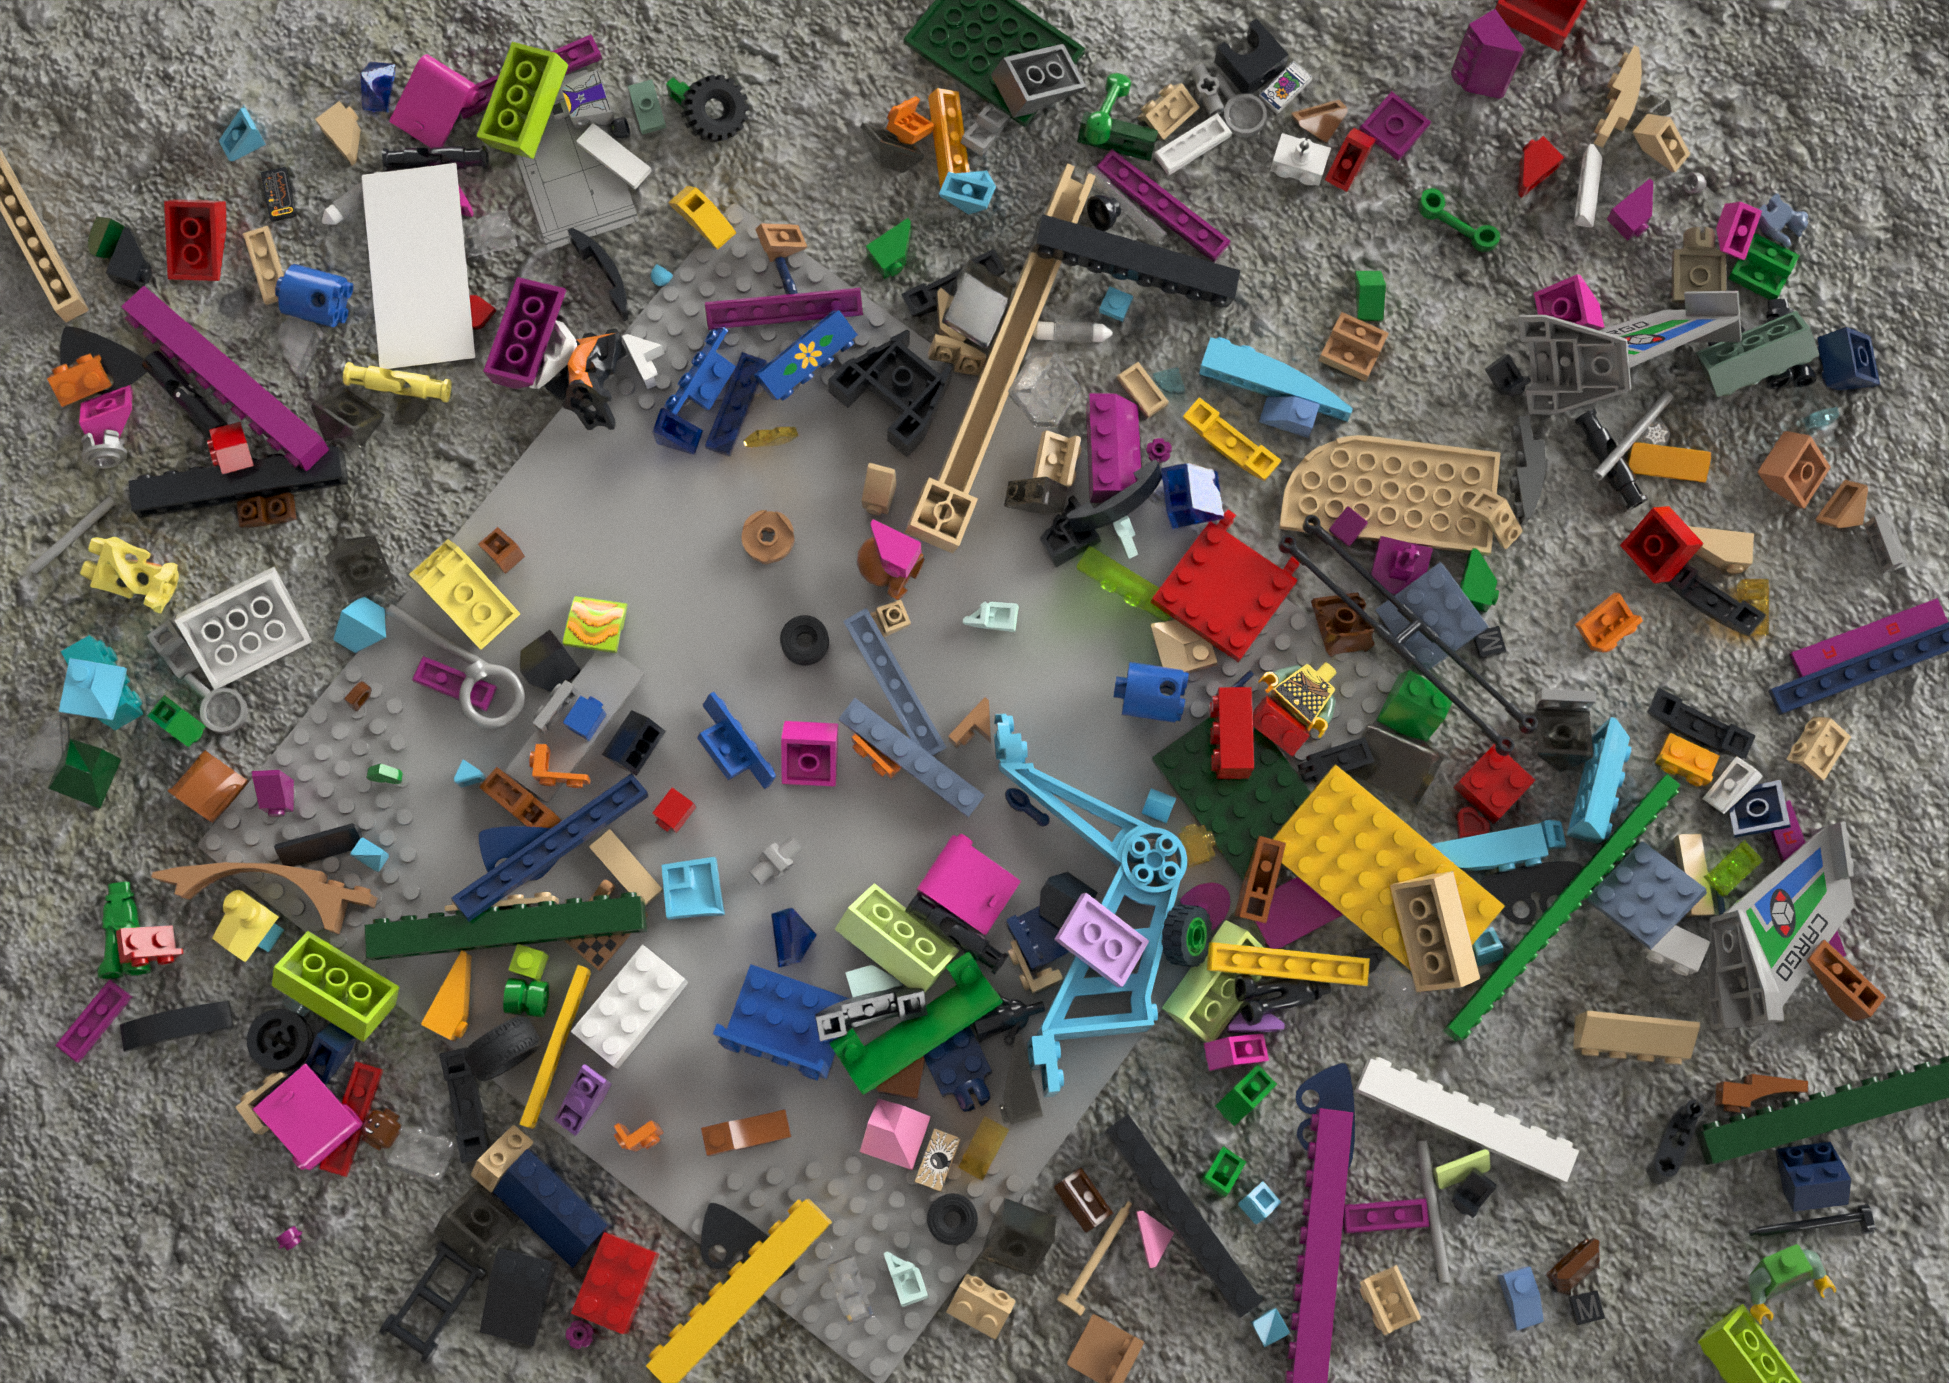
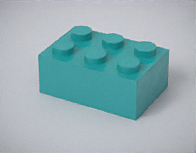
M90 635L60 651L67 664L69 663V658L117 666L115 661L118 660V657L110 646L106 647L102 640L97 641ZM127 674L113 720L97 718L113 730H117L143 715L139 707L143 703L135 691L131 692L127 684L130 683V679Z

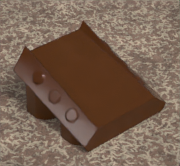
M1358 592L1346 594L1365 611L1366 603ZM1334 595L1313 598L1311 600L1322 640L1330 657L1335 654L1363 650L1366 652L1375 645L1372 636L1374 629L1339 596Z
M1588 1238L1584 1239L1548 1271L1545 1276L1557 1288V1292L1571 1295V1289L1594 1268L1600 1269L1599 1240L1595 1238L1590 1240Z

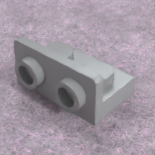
M1885 513L1875 515L1864 524L1882 574L1908 566V561L1890 517L1886 518Z
M1541 689L1535 695V718L1538 722L1587 725L1590 722V707L1596 702V691Z

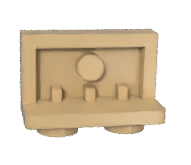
M1047 430L1041 433L1032 482L1058 491L1071 487L1076 479L1075 466L1081 453V437L1075 435L1068 438Z
M1397 1265L1371 1275L1360 1282L1361 1295L1364 1301L1370 1304L1374 1313L1372 1315L1374 1324L1379 1330H1382L1384 1335L1421 1318Z
M966 1274L946 1313L996 1340L1016 1301L1006 1292L996 1290L985 1284L982 1279Z

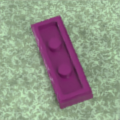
M423 656L412 681L459 700L460 688L467 676L464 672ZM481 679L477 681L470 693L472 706L487 712L497 686Z
M109 979L55 1046L72 1060L79 1063L133 996Z
M1426 1198L1344 1205V1234L1429 1227Z

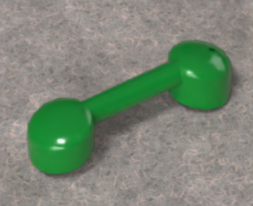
M1111 73L1107 77L1105 89L1108 94L1101 109L1090 114L1087 118L1084 134L1090 143L1103 144L1109 139L1112 127V119L1109 113L1117 97H1124L1129 94L1131 80L1128 76L1121 73Z
M1429 188L1422 193L1418 203V210L1424 218L1428 220L1438 218L1472 239V245L1477 251L1489 252L1496 248L1501 238L1497 228L1483 225L1475 230L1443 210L1445 197L1439 190Z

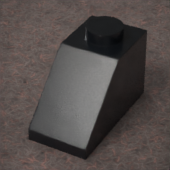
M124 227L106 274L114 283L140 290L145 284L149 283L152 276V267L138 238L130 228Z

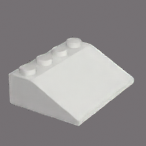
M274 567L177 614L175 618L177 626L214 690L312 642L285 585Z

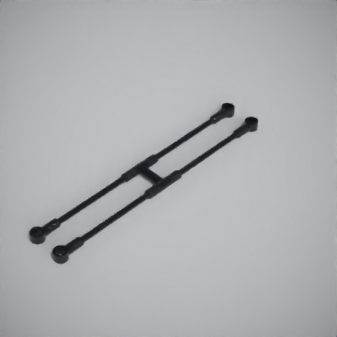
M1307 516L1302 525L1303 530L1306 533L1315 534L1326 546L1332 547L1398 608L1397 611L1410 622L1395 637L1384 626L1377 624L1310 561V558L1296 546L1297 542L1293 536L1285 535L1281 538L1278 548L1282 553L1292 555L1302 566L1305 565L1367 622L1374 629V633L1408 664L1411 663L1482 729L1481 732L1495 744L1496 752L1499 755H1509L1515 747L1514 741L1509 737H1502L1489 724L1486 725L1415 659L1416 656L1403 643L1417 631L1421 632L1431 643L1437 644L1503 705L1505 711L1519 723L1518 727L1522 733L1531 734L1536 729L1538 721L1534 716L1525 715L1512 702L1509 703L1447 646L1427 623L1405 603L1402 604L1343 550L1334 541V538L1320 526L1321 522L1317 516Z

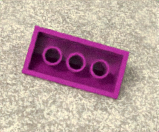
M1496 9L1468 25L1451 69V75L1457 85H1461L1465 92L1501 99L1506 94L1525 49Z
M517 277L483 370L492 383L514 389L533 385L566 293L565 288Z
M1089 393L1086 403L1090 503H1103L1134 484L1136 480L1133 473L1141 469L1138 405L1117 394Z

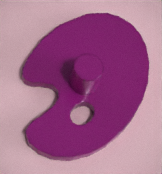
M1214 882L1199 884L1190 889L1180 899V903L1183 905L1205 908L1210 916V922H1212V931L1225 919L1231 902L1228 890L1221 884Z

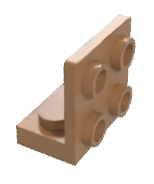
M1093 1314L1069 1357L1067 1365L1098 1383H1124L1144 1341Z

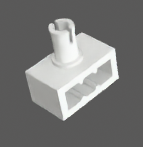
M1282 133L1270 171L1283 178L1291 177L1300 180V182L1306 185L1319 186L1331 148L1313 143L1310 139L1306 141L1305 138L1299 139Z

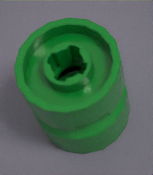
M509 978L504 990V1013L521 1015L525 1011L528 1016L544 1018L549 1001V982L532 980L530 984H527L524 979Z

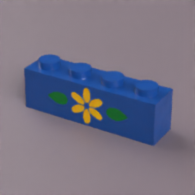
M833 310L753 376L772 400L781 399L783 401L794 393L792 388L799 382L802 385L808 382L814 376L813 371L819 366L824 368L834 360L833 355L839 350L844 352L854 344L852 339L858 334L839 310Z

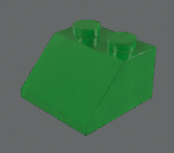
M1408 670L1398 675L1376 721L1420 746H1424L1445 720L1453 702L1429 680Z

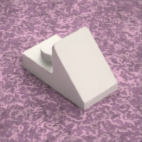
M629 334L622 336L647 389L656 386L654 376L658 375L651 360L665 354L662 345Z

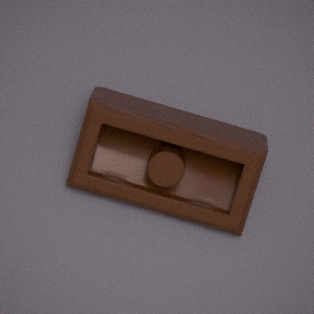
M1081 1167L1054 1186L1055 1191L1085 1233L1114 1214Z

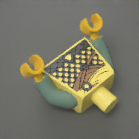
M1325 662L1317 671L1306 664L1303 667L1294 665L1278 669L1273 673L1266 672L1258 680V683L1263 681L1268 684L1265 692L1269 693L1273 689L1271 695L1276 696L1280 700L1281 705L1290 714L1308 727V731L1312 728L1319 731L1318 738L1322 737L1334 714L1336 700L1332 694L1335 689L1329 681L1337 674L1336 670Z

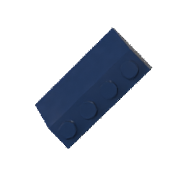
M526 1149L507 1169L493 1191L573 1269L598 1243L603 1233L608 1232L612 1227L545 1161L530 1149Z

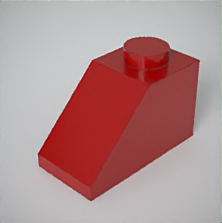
M1353 128L1346 136L1325 181L1347 192L1364 165L1376 139Z
M1544 136L1537 141L1531 140L1522 149L1524 153L1519 161L1518 196L1521 199L1554 173L1564 159V156Z

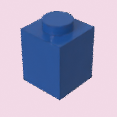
M580 695L563 721V724L569 730L590 741L607 714L602 709L603 704L592 696L586 699Z

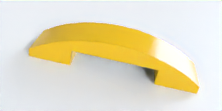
M1199 397L1183 415V419L1223 456L1253 476L1265 481L1281 463V459L1264 446L1260 445L1258 447L1220 418V413Z

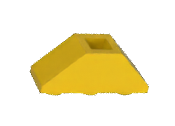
M686 186L668 202L677 213L717 250L736 234L734 228L712 201L696 187Z

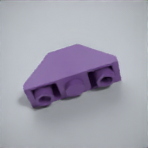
M584 1064L580 1068L554 1120L576 1136L603 1102L612 1083Z

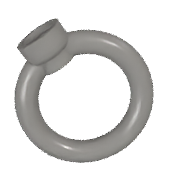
M482 659L463 670L467 677L461 685L459 701L463 713L472 723L482 728L498 729L509 725L519 716L524 706L525 692L520 679L514 672L500 665H485ZM488 675L504 678L511 685L514 693L512 707L506 714L498 718L481 716L475 711L470 700L473 685Z

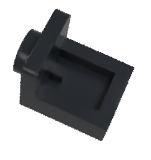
M1509 354L1502 355L1485 368L1486 373L1500 395H1519L1525 390V385L1531 382L1529 376L1521 375Z
M1474 1167L1454 1191L1451 1202L1461 1214H1468L1471 1218H1474L1482 1204L1496 1189L1497 1184Z

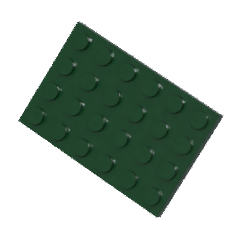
M935 0L903 39L906 46L978 96L1002 110L1023 127L1027 126L1037 112L1013 118L991 76V73L1004 57L1064 44L1076 65L1085 54L1086 49L1016 0Z
M1208 717L1153 756L1151 760L1243 883L1258 837L1262 836L1273 839L1309 796L1311 791L1274 742L1255 727H1253L1254 770L1249 779H1216V771H1211V755H1213L1215 744H1210V728H1212L1215 721L1214 718Z

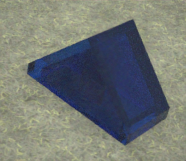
M661 408L652 433L656 443L659 445L695 454L703 430L669 410Z

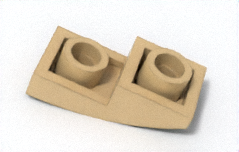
M935 334L928 351V359L952 363L954 372L979 376L986 360V354L964 342Z
M902 600L878 607L875 612L870 613L883 637L911 625Z

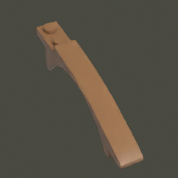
M224 862L176 867L152 872L151 878L159 882L176 885L174 894L191 900L208 885L231 875L247 872H263L278 875L294 882L310 897L321 916L324 928L335 934H340L348 903L375 909L378 899L370 894L371 890L368 888L355 886L354 890L344 888V883L334 880H328L326 884L328 875L322 871L279 864Z

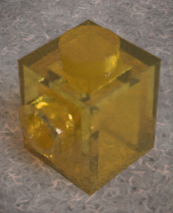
M1196 823L1181 828L1182 833H1179L1177 837L1186 850L1187 868L1206 863L1215 858L1216 855L1213 847L1216 846V842L1211 830L1206 831L1205 825L1197 827Z

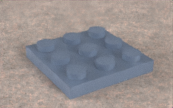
M1442 562L1394 596L1402 604L1405 603L1427 623L1454 652L1489 628L1488 624ZM1388 600L1378 607L1376 611L1393 635L1396 636L1410 622ZM1419 631L1403 643L1416 656L1415 659L1428 671L1449 657L1437 644L1431 643Z
M1642 841L1593 890L1587 901L1651 950L1707 894L1705 887Z

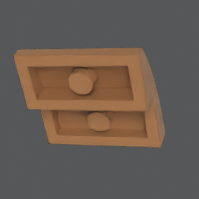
M1341 312L1318 361L1366 382L1389 333Z

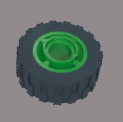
M1178 904L1167 914L1164 928L1162 929L1163 953L1166 955L1167 961H1170L1172 965L1198 967L1200 963L1205 961V957L1208 955L1209 942H1211L1212 922H1210V916L1205 908Z

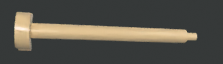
M1129 1201L1124 1208L1121 1207L1068 1295L1061 1293L1057 1299L1058 1302L1079 1316L1083 1314L1086 1308L1076 1302V1299L1129 1215V1209L1132 1206V1203Z

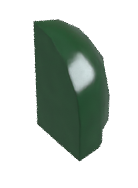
M96 216L88 238L90 253L100 258L112 257L122 231L126 226L111 218Z

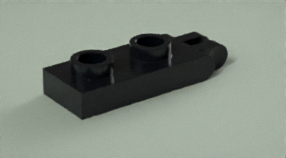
M1362 737L1306 756L1307 762L1297 766L1299 771L1310 768L1311 772L1301 775L1302 780L1306 781L1313 778L1316 783L1320 782L1334 765H1337L1347 773L1373 764L1374 759L1366 738Z

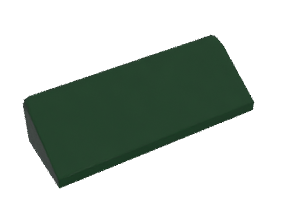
M1084 112L1079 128L1078 143L1109 151L1113 149L1120 154L1151 161L1158 135L1157 130L1111 118L1112 127L1109 139L1103 144H1092L1086 139L1084 134L1087 118L1092 113Z

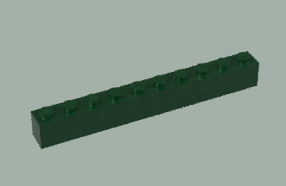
M636 892L621 893L620 898L610 899L609 895H598L593 897V901L582 902V898H570L565 900V904L555 905L554 901L538 902V907L528 908L527 904L510 905L509 910H500V907H490L469 922L457 910L455 911L456 915L445 916L443 912L429 913L428 918L417 919L416 915L401 916L400 921L390 922L389 918L374 919L373 924L364 925L366 958L372 961L461 952V950L471 951L517 946V944L528 945L647 932L645 899L642 896H637Z
M1949 1056L1939 1058L1941 1064L1931 1066L1930 1061L1914 1065V1071L1906 1074L1904 1069L1887 1073L1888 1079L1881 1081L1878 1080L1877 1076L1860 1080L1862 1084L1860 1087L1852 1088L1851 1083L1835 1087L1836 1093L1826 1096L1825 1091L1808 1095L1809 1101L1799 1103L1798 1098L1782 1102L1783 1108L1773 1111L1772 1106L1755 1110L1757 1116L1747 1118L1745 1113L1729 1117L1730 1123L1720 1126L1719 1121L1702 1125L1704 1130L1696 1132V1136L1706 1165L1716 1164L1949 1098Z

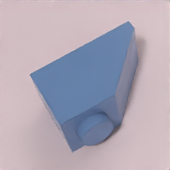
M1295 396L1267 397L1259 423L1309 438L1320 404Z
M1521 1267L1497 1275L1515 1329L1520 1330L1544 1322L1540 1293L1531 1267Z

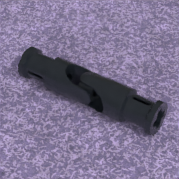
M465 146L405 148L404 151H389L388 148H384L382 151V163L386 172H389L391 169H413L456 163L457 170L473 166H482L483 169H488L489 155L486 146L466 149ZM442 157H448L450 160L442 162Z
M1592 409L1576 418L1575 423L1581 426L1587 436L1586 441L1595 457L1598 458L1600 464H1602L1617 445L1607 428L1602 427L1596 417V410ZM1622 456L1616 463L1618 472L1612 467L1606 475L1615 490L1621 493L1627 503L1626 508L1629 511L1646 502L1648 497L1641 492L1636 483V476Z
M918 892L909 903L905 912L907 914L912 913L924 921V926L950 944H958L965 954L969 952L975 961L979 960L992 969L991 973L995 975L1009 955L1006 952L1002 954L989 945L990 941L980 934L968 931L964 923L939 905L934 906L922 898L923 894ZM945 921H952L956 925L951 927L950 933L947 936L943 933L940 926Z

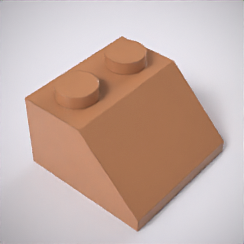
M1784 431L1757 473L1770 490L1799 508L1805 509L1831 467L1810 435Z

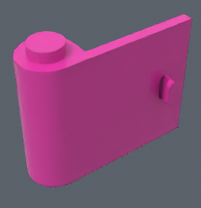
M426 54L417 62L389 122L430 148L443 147L462 107L473 106L479 100V87Z
M961 833L958 837L952 835L916 890L930 901L943 906L986 936L1021 880L972 847L973 841Z
M304 1064L253 1108L256 1114L294 1155L292 1160L301 1170L306 1168L311 1171L363 1125L356 1113L347 1105H342L307 1064Z

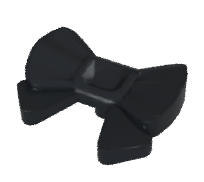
M568 365L560 371L561 376L558 380H550L545 384L546 389L554 397L561 400L566 398V390L569 385L567 380Z

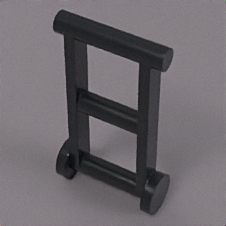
M440 1241L436 1246L435 1251L439 1252L398 1314L396 1316L390 1314L379 1330L382 1336L389 1332L423 1355L420 1361L424 1364H427L437 1351L439 1344L435 1342L476 1279L478 1278L482 1281L488 1272L443 1241ZM445 1257L471 1274L452 1303L426 1287V1284ZM418 1296L445 1313L426 1342H423L399 1325Z

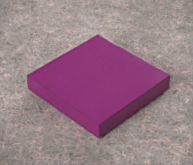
M1391 91L1360 126L1359 131L1376 139V145L1399 161L1427 130L1431 121Z

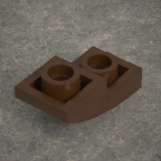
M289 492L269 498L257 496L237 502L238 521L241 528L259 527L297 520L294 495Z

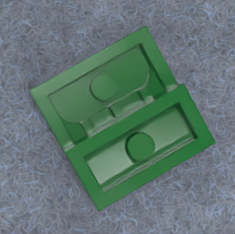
M1754 233L1745 260H1737L1728 279L1768 300L1777 299L1800 255Z

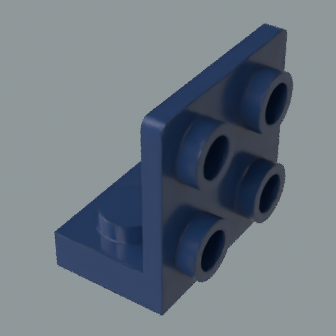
M1040 906L1019 917L1015 914L1006 919V926L1013 939L1016 940L1031 972L1070 952L1054 940L1060 930L1039 917Z

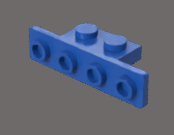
M725 327L712 329L706 336V345L703 350L695 354L691 361L693 366L690 371L683 374L678 382L679 389L675 395L672 394L667 399L664 405L666 410L663 415L667 418L677 415L687 397L705 410H710L736 368L735 365L716 352L728 332Z
M715 692L710 693L704 701L703 707L713 719L715 725L699 733L697 739L727 780L750 769L764 789L768 788L776 778L772 765L760 754L755 742L750 740L745 734L742 725L728 711L725 702Z

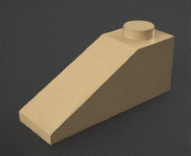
M1688 526L1704 543L1695 555L1717 568L1727 569V572L1734 574L1742 573L1752 565L1754 533Z

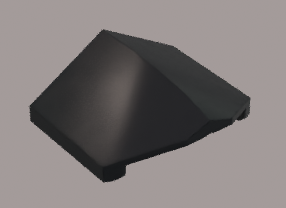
M551 630L545 632L520 652V672L529 684L545 689L548 692H552L556 685H562L565 680L570 681L581 671Z
M1069 872L1051 876L1040 891L1039 917L1060 930L1080 895L1087 893L1095 899L1098 892Z

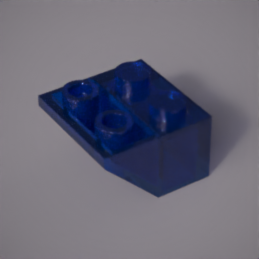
M1189 463L1161 468L1166 511L1172 529L1224 519L1217 471Z

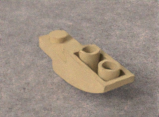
M1635 45L1630 54L1624 52L1618 64V67L1622 68L1619 75L1613 73L1606 86L1611 89L1606 97L1611 100L1605 110L1609 115L1606 120L1600 119L1594 133L1598 134L1594 144L1602 148L1613 128L1624 131L1639 96L1642 68L1639 47Z

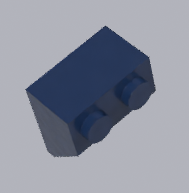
M1844 327L1817 337L1819 344L1817 349L1824 369L1822 371V378L1827 387L1840 391L1880 385L1871 336Z

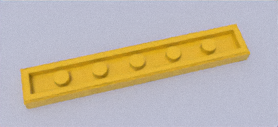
M1209 942L1207 970L1368 986L1370 959Z
M577 965L519 1125L531 1129L536 1126L591 975V971L586 967Z

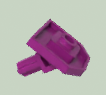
M1380 536L1371 575L1390 593L1397 594L1427 572L1433 548Z

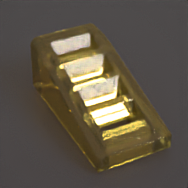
M1742 579L1737 584L1738 601L1741 603L1743 600L1746 602L1748 600H1759V604L1751 605L1766 614V617L1761 622V626H1758L1750 636H1767L1769 634V579ZM1748 590H1758V593H1748Z

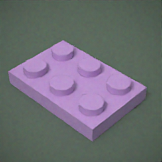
M1087 893L1080 895L1054 939L1118 988L1124 986L1149 943V940Z

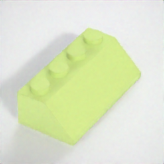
M874 883L848 907L835 930L906 987L923 988L925 994L960 950L924 926V922L914 914H907L905 912L906 908Z
M1225 920L1211 940L1213 943L1264 948L1247 930ZM1208 955L1205 957V961L1200 963V966L1190 968L1162 1007L1177 1023L1205 1043L1217 1040L1240 1008V1005L1244 1002L1237 1001L1235 995V978L1239 973L1207 970ZM1250 975L1254 981H1259L1262 977L1259 975Z

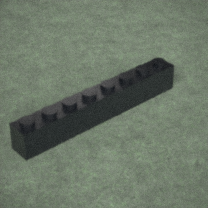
M1042 214L1036 224L1031 252L1036 253L1043 259L1054 258L1061 260L1068 266L1079 265L1086 267L1088 271L1093 273L1104 272L1111 274L1113 278L1118 280L1128 279L1136 281L1138 285L1143 287L1153 286L1161 288L1165 293L1182 294L1187 299L1193 301H1207L1212 306L1218 308L1228 307L1235 299L1241 271Z
M327 445L329 451L308 471H305L300 465L294 467L284 457L285 455L277 453L271 454L268 458L264 459L252 458L254 466L222 474L220 466L217 465L209 468L196 466L185 472L166 471L163 475L154 477L152 475H141L136 480L128 481L131 511L139 518L236 503L257 496L267 498L288 492L297 493L348 484L345 454L339 447Z
M1127 1114L1105 1131L1107 1137L1236 1317H1243L1263 1302L1130 1115Z

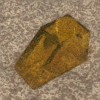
M984 1116L958 1168L983 1181L1009 1133V1129Z

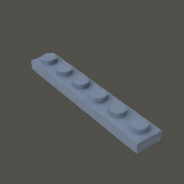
M865 608L844 620V624L910 739L932 756L947 749L868 609Z
M854 698L839 717L838 721L967 818H969L985 795L858 699Z

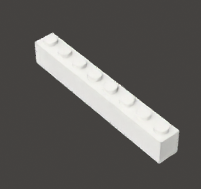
M1376 1057L1375 1060L1369 1059L1366 1062L1355 1092L1557 1182L1564 1183L1568 1181L1579 1150L1572 1148V1142L1557 1137L1556 1140L1546 1136L1547 1132L1536 1126H1531L1530 1129L1520 1125V1119L1505 1114L1504 1117L1494 1113L1495 1109L1484 1103H1479L1478 1106L1468 1102V1096L1453 1091L1452 1094L1442 1090L1443 1086L1432 1080H1427L1426 1083L1416 1079L1417 1074L1410 1070L1402 1068L1400 1072L1391 1068V1062L1380 1057Z

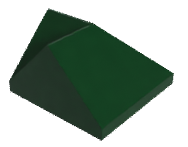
M69 738L47 789L100 809L122 759L101 748Z

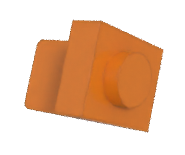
M536 744L535 751H531L529 766L533 768L532 776L536 781H539L540 785L555 786L556 782L566 783V786L570 788H583V784L590 785V778L586 774L548 772L551 750L547 744Z

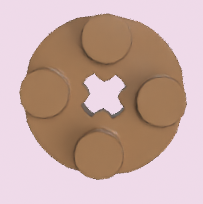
M757 511L748 517L743 525L741 536L743 547L752 559L767 565L782 560L790 553L795 544L793 526L790 520L780 512ZM764 531L768 533L774 532L773 541L763 542L762 539L764 537L762 533Z

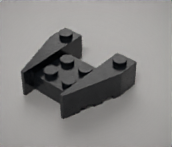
M908 330L891 337L890 341L878 347H872L858 358L846 361L828 379L829 393L847 408L868 388L901 416L887 429V441L906 457L925 439L952 379V366L950 364L939 374L907 348L910 344V331Z

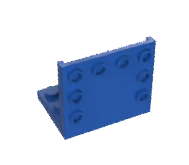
M750 964L727 1029L720 1024H716L713 1035L719 1039L718 1043L724 1049L735 1053L743 1050L747 1054L769 1059L771 1062L781 1066L798 1069L802 1076L818 1081L819 1077L827 1080L836 1055L829 1043L838 1037L820 1041L815 1014L831 1005L850 998Z

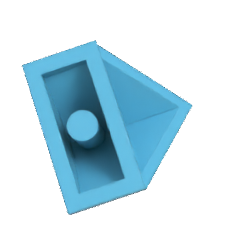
M244 104L219 139V143L229 161H235L266 145Z
M987 170L965 173L948 172L939 195L969 215L987 209L996 185Z
M361 596L341 611L333 640L356 654L358 651L386 638L385 609L366 597Z

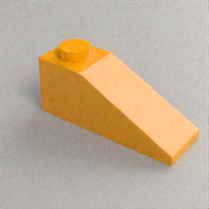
M462 950L421 1023L426 1028L454 1042L465 1034L468 1028L466 1021L469 1018L472 956Z

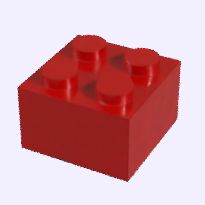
M1670 506L1653 507L1620 546L1653 583L1671 581L1704 543Z
M1494 744L1453 788L1494 824L1536 780L1509 755H1499Z

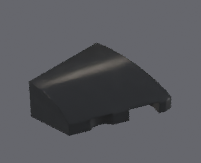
M1074 495L1069 497L1067 507L1061 515H1056L1052 526L1046 529L1040 537L1045 551L1056 568L1101 542V538L1095 529L1076 533L1071 530L1066 515L1081 506Z

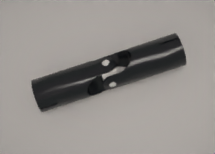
M154 351L145 357L142 367L181 405L186 414L210 439L209 429L228 425L227 421L205 398L196 392L195 388L160 351Z

